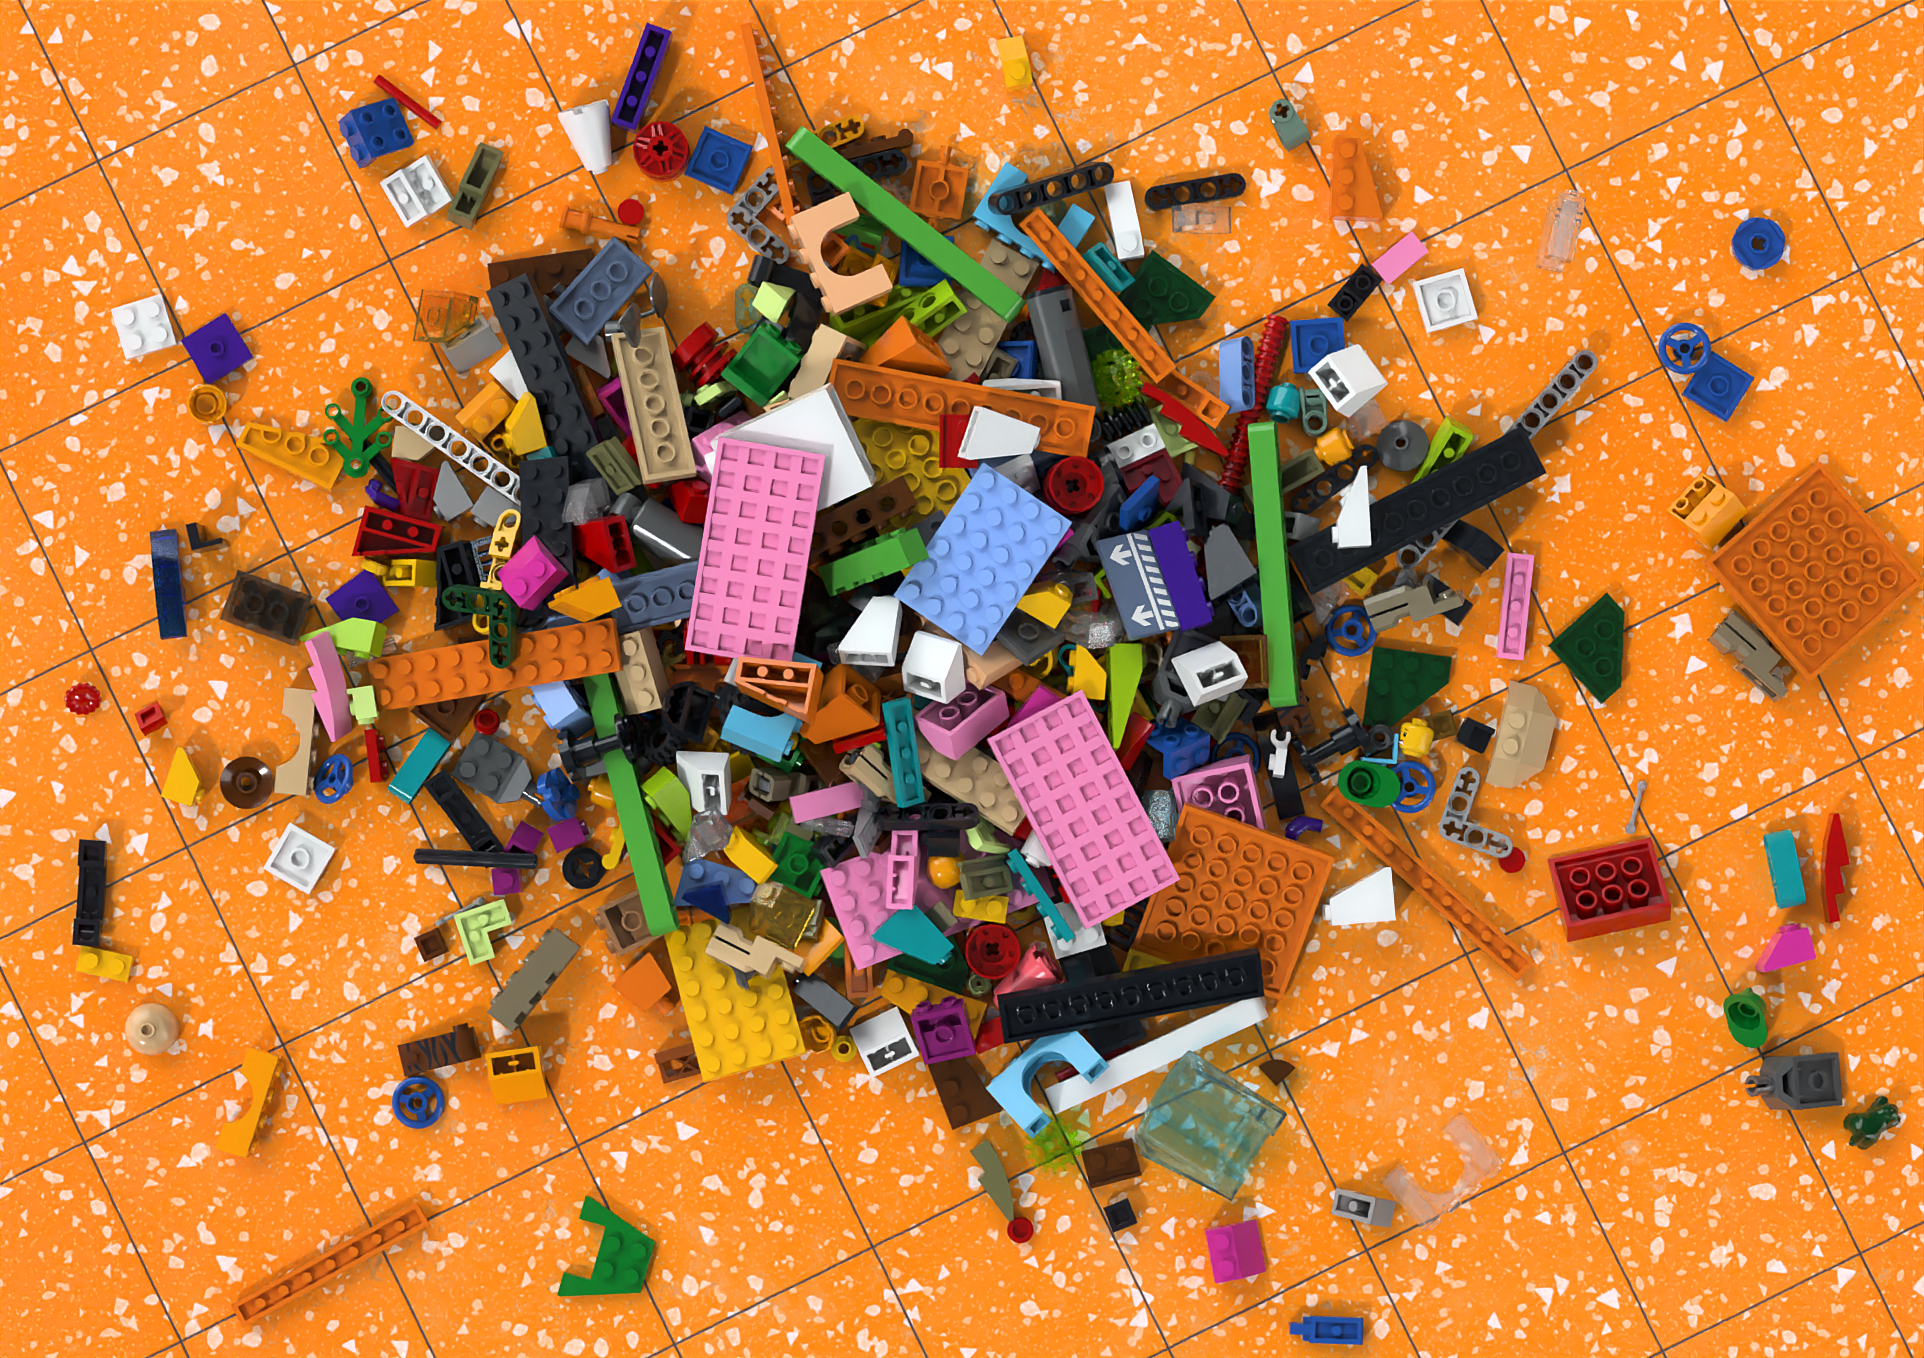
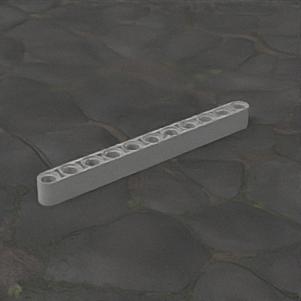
M1582 350L1577 353L1502 436L1522 426L1527 437L1531 440L1595 370L1598 362L1596 355L1590 350ZM1584 356L1590 360L1591 365L1589 369L1584 370L1578 366L1579 357ZM1562 376H1569L1572 379L1573 386L1571 389H1565L1561 386L1560 378ZM1545 395H1550L1555 399L1554 408L1549 409L1543 405L1542 399ZM1531 414L1537 418L1538 425L1535 428H1530L1525 424L1526 415ZM1459 519L1430 533L1432 535V542L1429 545H1424L1417 540L1398 550L1395 554V562L1401 569L1408 566L1414 568ZM1409 550L1414 554L1415 559L1412 564L1403 563L1401 560V553L1403 551Z

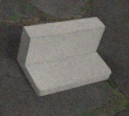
M482 312L437 340L458 374L465 372L503 347Z

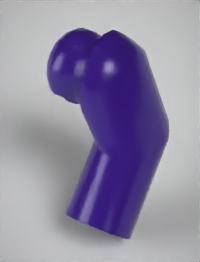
M370 479L368 486H365L366 494L376 505L395 512L399 505V500L379 492L383 486L382 482Z
M1298 816L1287 824L1285 837L1297 841L1299 835L1306 830L1320 833L1323 820Z

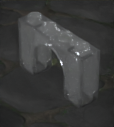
M1565 190L1564 193L1560 192L1548 205L1534 268L1561 273L1564 269V264H1570L1573 261L1586 198L1581 197L1580 192L1574 190Z
M1461 1112L1440 1129L1459 1151L1463 1160V1173L1456 1186L1443 1193L1428 1192L1419 1186L1401 1164L1380 1180L1423 1231L1427 1228L1429 1231L1434 1229L1442 1221L1439 1217L1446 1211L1449 1213L1455 1211L1462 1204L1459 1201L1466 1194L1469 1196L1475 1194L1482 1187L1481 1181L1487 1176L1489 1179L1493 1178L1502 1170L1500 1165L1504 1161Z

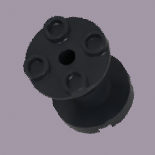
M1351 706L1341 711L1345 724L1329 733L1330 739L1307 751L1298 736L1290 739L1296 753H1299L1301 757L1299 760L1306 773H1309L1315 785L1322 782L1315 764L1337 752L1343 756L1359 747L1365 757L1375 752L1374 745L1367 731L1360 724V719Z
M616 713L614 715L616 733L597 740L593 735L577 740L570 729L557 734V739L562 740L563 743L558 745L559 754L567 774L573 773L571 779L573 783L586 779V765L601 761L602 754L620 748L630 764L636 763V757L641 756V751L637 741L632 740L630 734L632 724L627 715L622 717L620 713Z

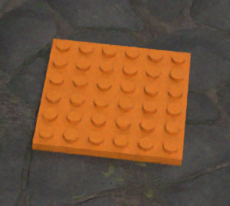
M1821 462L1814 465L1703 563L1806 683L1811 682L1924 581Z
M1185 802L1166 852L1180 880L1150 896L1132 948L1171 962H1179L1258 947L1261 958L1264 995L1282 1001L1334 863L1335 855Z

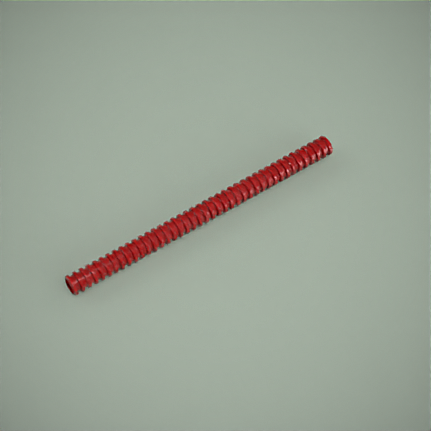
M1274 314L1266 316L1268 322L1264 323L1266 329L1261 333L1263 335V338L1259 340L1261 346L1257 347L1259 353L1255 354L1254 357L1256 359V362H1254V407L1250 410L1238 412L1240 414V417L1236 418L1238 424L1234 425L1236 431L1232 433L1233 441L1229 442L1231 448L1227 449L1229 455L1224 459L1227 462L1222 466L1224 472L1220 473L1222 479L1218 480L1235 494H1237V490L1241 489V486H1239V483L1243 482L1241 476L1246 472L1243 469L1244 466L1248 465L1246 459L1250 458L1248 454V424L1258 423V419L1262 417L1260 411L1264 410L1262 404L1266 403L1264 397L1269 393L1267 391V388L1271 386L1269 380L1273 379L1271 373L1275 372L1274 364L1278 362L1276 356L1280 355V352H1278L1282 348L1280 343L1284 341L1283 333L1287 332L1285 326L1289 324L1286 318ZM1207 522V524H1208V529H1209L1210 527H1212L1213 525H1215V524H1222V523ZM1203 541L1199 545L1201 551L1197 554L1199 555L1197 559L1198 566L1195 568L1207 579Z

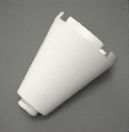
M605 99L592 102V104L580 105L557 113L558 119L586 171L592 170L593 175L608 171L607 166L612 164L608 100Z

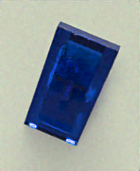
M723 880L687 889L681 898L726 924H729L733 916Z

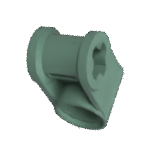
M1279 99L1271 105L1268 112L1269 119L1287 152L1311 139L1305 124L1289 101ZM1277 106H1279L1280 109H1287V112L1285 113V118H1283L1281 115H1275V112L1278 110Z
M1299 387L1303 432L1309 437H1318L1327 427V397L1320 388L1304 389ZM1310 418H1317L1321 421L1322 427L1319 430H1312L1308 426V420Z

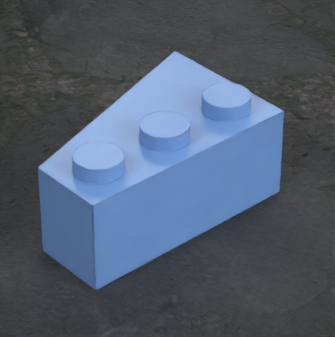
M687 855L674 903L675 906L758 902L762 886L743 870Z

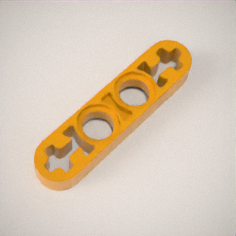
M850 115L814 130L812 133L822 140V135L825 132H834L837 140L834 144L828 146L835 150L860 139L865 133V125L862 118ZM851 121L854 124L861 125L857 128V134H853L852 131L844 133L846 137L844 140H841L840 132L836 128L841 125L842 131L848 129L849 122ZM785 145L780 146L782 155L791 153ZM769 155V161L773 167L771 155ZM792 156L788 157L791 168L804 163L800 159L793 161Z

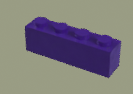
M646 23L611 118V123L614 127L638 134L673 39L671 31Z
M1178 520L1148 530L1147 534L1180 623L1179 633L1182 634L1210 625L1212 622L1211 617L1215 616L1211 602H1206L1203 592L1206 591V586L1202 576H1197L1195 567L1198 566L1194 551L1189 552L1186 543L1189 541V535L1185 531V526L1181 527Z

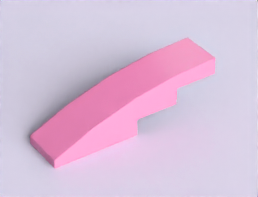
M326 631L306 641L305 645L314 664L308 670L317 689L311 696L331 742H335L352 731L351 713L346 682L339 657L330 633Z
M849 780L832 785L830 788L824 787L811 792L790 796L789 801L794 823L862 807L863 790L854 781Z
M915 814L910 816L908 819L916 820L919 819L921 815ZM923 830L892 831L891 855H888L886 909L913 910Z

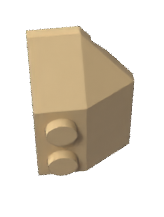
M1510 680L1485 783L1511 789L1544 770L1556 717L1535 686Z

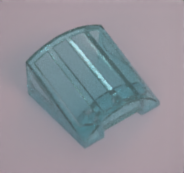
M1188 1050L1174 1065L1157 1089L1134 1136L1142 1156L1232 1201L1245 1181L1244 1173L1269 1134L1274 1136L1287 1113L1191 1050Z

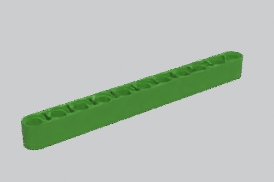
M801 125L787 142L785 147L793 155L843 194L849 192L854 203L1003 320L1010 324L1026 305V301L804 126Z
M1276 421L1248 424V438L1269 700L1272 708L1299 705V686L1278 428Z
M607 673L582 678L598 739L615 734L614 715L616 713H620L622 717L625 715L613 674ZM621 748L602 754L649 931L653 937L677 931L680 929L679 918L649 805L643 799L646 794L641 789L643 783L637 760L636 763L630 764Z

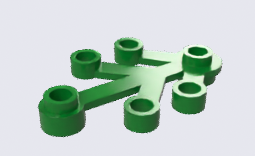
M364 377L356 378L351 384V391L355 397L354 425L344 417L339 405L330 403L325 408L327 418L334 420L352 440L351 452L340 441V436L336 430L328 429L323 434L325 443L328 446H332L344 459L343 469L352 478L365 476L370 468L369 461L381 450L389 448L393 441L388 432H379L376 436V442L363 452V442L383 424L391 422L394 418L391 415L388 418H382L381 413L384 409L380 407L377 412L378 415L365 425L366 399L372 395L373 387L371 382ZM363 383L366 385L364 391H358L357 385ZM331 408L338 409V413L335 416L329 415ZM329 434H335L336 439L334 441H327ZM382 436L389 437V441L386 444L379 442ZM355 460L361 462L360 467L357 469L351 467L352 462Z

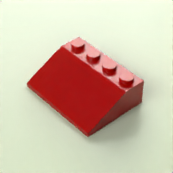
M1651 837L1548 859L1559 915L1567 942L1670 921L1671 903Z

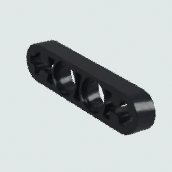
M1230 173L1159 185L1147 190L1144 202L1150 210L1162 211L1233 199L1243 194L1246 182L1240 174ZM1231 179H1235L1236 183H1241V186L1237 188V192H1233L1232 188L1223 189L1225 195H1219L1220 186L1217 181L1222 180V186L1230 184ZM1205 183L1213 184L1216 189L1215 194L1211 197L1203 196L1200 191L1201 186ZM1177 188H1186L1190 193L1189 199L1184 202L1178 201L1175 198V190ZM1166 189H1171L1170 198L1173 204H1167L1168 199L1160 200L1158 206H1155L1153 201H1149V198L1153 196V192H1157L1158 196L1167 195Z
M1363 444L1352 452L1351 457L1356 461L1362 456L1361 450L1365 452L1371 451L1373 454L1370 457L1372 462L1363 461L1358 465L1359 467L1367 466L1368 470L1377 462L1378 452L1372 445ZM1349 459L1342 461L1298 492L1291 501L1293 512L1308 515L1353 482L1358 472L1355 464ZM1348 465L1351 467L1352 476L1350 479L1343 480L1338 476L1337 471L1340 466ZM1320 481L1329 482L1332 489L1330 494L1320 495L1317 491V484ZM1311 488L1314 496L1320 502L1316 504L1315 499L1308 503L1309 509L1307 511L1304 508L1299 510L1296 507L1299 503L1297 499L1301 497L1304 500L1311 494L1307 490Z
M972 803L915 804L905 808L897 807V804H888L881 806L878 812H876L878 826L886 831L967 830L976 827L980 822L978 808ZM915 814L921 815V817L916 820L908 819L910 816ZM939 814L948 815L944 819H935Z

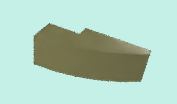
M482 142L479 143L448 210V221L472 230L504 156L503 151Z
M1313 449L1281 465L1283 496L1325 472ZM1252 483L1240 489L1239 492L1251 513H1254Z
M986 1138L970 1150L971 1154L985 1171L984 1174L978 1177V1181L1007 1220L1011 1222L1014 1219L1010 1185L997 1152L988 1138Z

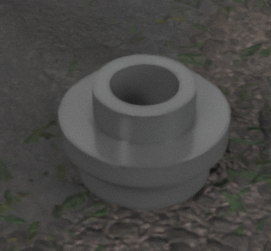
M1377 724L1368 731V735L1376 750H1385L1392 745L1394 734L1388 726ZM1383 733L1385 738L1380 740L1376 737V734Z

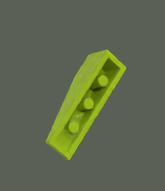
M894 285L884 307L862 304L835 317L830 312L829 327L861 341V339L929 291L931 287Z
M1446 416L1429 445L1428 454L1419 466L1411 483L1461 458L1474 438L1469 427Z
M1110 643L1105 649L1108 741L1114 752L1120 747L1141 673L1146 666V653L1142 652V644Z

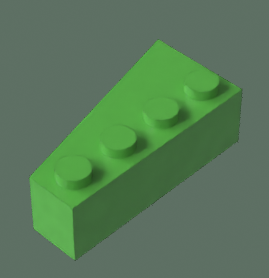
M902 527L891 533H886L875 539L872 538L845 549L846 555L818 567V571L829 596L832 597L845 590L848 591L864 583H869L929 558V555L918 529L914 528L906 531L905 527Z

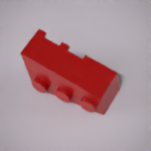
M365 505L352 556L437 552V547H440L445 526Z

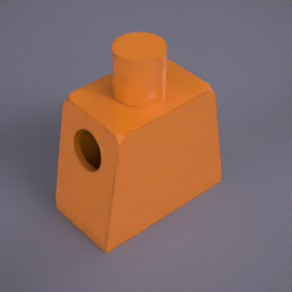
M651 951L611 985L644 1013L654 1006L664 1017L675 1008L674 1004L666 996L673 986Z

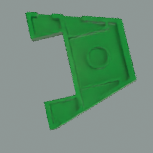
M586 1195L579 1219L605 1226L592 1276L589 1279L563 1272L557 1296L641 1293L655 1240L614 1214L613 1211L598 1203L591 1196Z

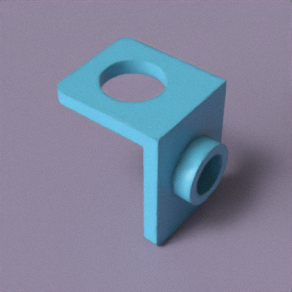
M1394 733L1391 759L1360 757L1359 761H1366L1385 767L1386 764H1397L1399 734Z

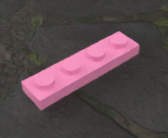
M1507 553L1496 658L1521 661L1524 658L1534 555Z

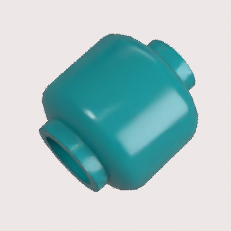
M1282 383L1270 390L1266 411L1273 421L1287 424L1299 416L1301 409L1300 392L1296 390L1297 387L1295 385Z

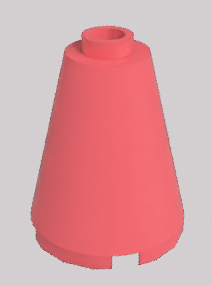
M1036 942L1031 945L1020 958L1015 969L994 988L992 999L997 1007V995L1067 982L1066 977L1061 980L1059 973L1062 972V969L1045 947L1041 950L1038 949L1040 943Z

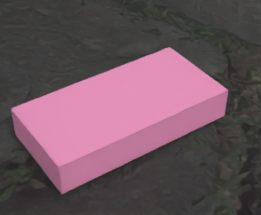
M1411 231L1371 264V267L1388 286L1429 251Z

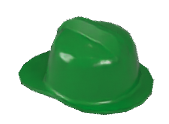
M1355 760L1347 763L1338 775L1340 792L1346 799L1355 803L1383 808L1391 805L1400 793L1398 776L1385 766Z
M1749 987L1738 994L1728 996L1723 1003L1731 1035L1738 1043L1745 1047L1756 1048L1763 1045L1768 1037L1765 1021L1766 1003L1758 994L1753 993L1752 988Z

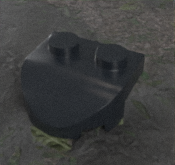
M682 681L672 685L665 692L661 707L662 722L666 730L672 735L700 744L703 742L715 693L695 686L696 682Z

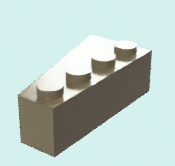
M557 927L552 931L550 929L546 930L539 939V942L542 943L536 952L531 950L522 961L525 964L519 972L514 971L506 982L508 984L507 988L503 993L499 991L490 1002L492 1006L487 1013L511 1032L516 1031L581 948L579 944Z

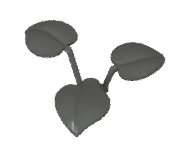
M654 272L649 287L651 309L640 314L638 305L633 303L625 310L619 320L607 321L605 323V337L608 342H612V334L624 332L631 347L637 348L641 341V319L655 313L658 318L664 316L667 309V292L658 272Z

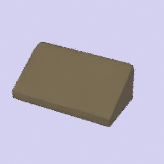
M996 347L977 385H982L984 380L1010 378L1018 360Z

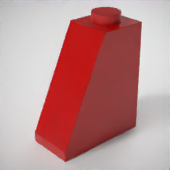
M625 515L593 517L575 522L577 551L611 573L637 567Z

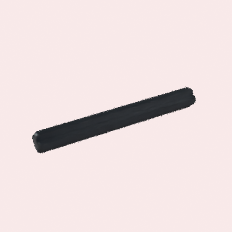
M417 848L413 855L417 864L536 869L539 861L536 854Z

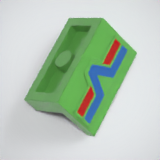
M858 212L860 216L857 221L832 231L848 246L851 245L873 258L878 253L886 227L872 216Z

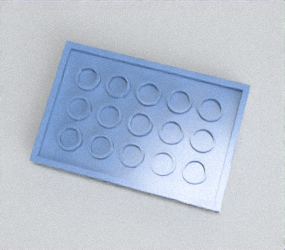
M983 462L926 546L929 558L914 564L893 596L983 656L1073 522Z

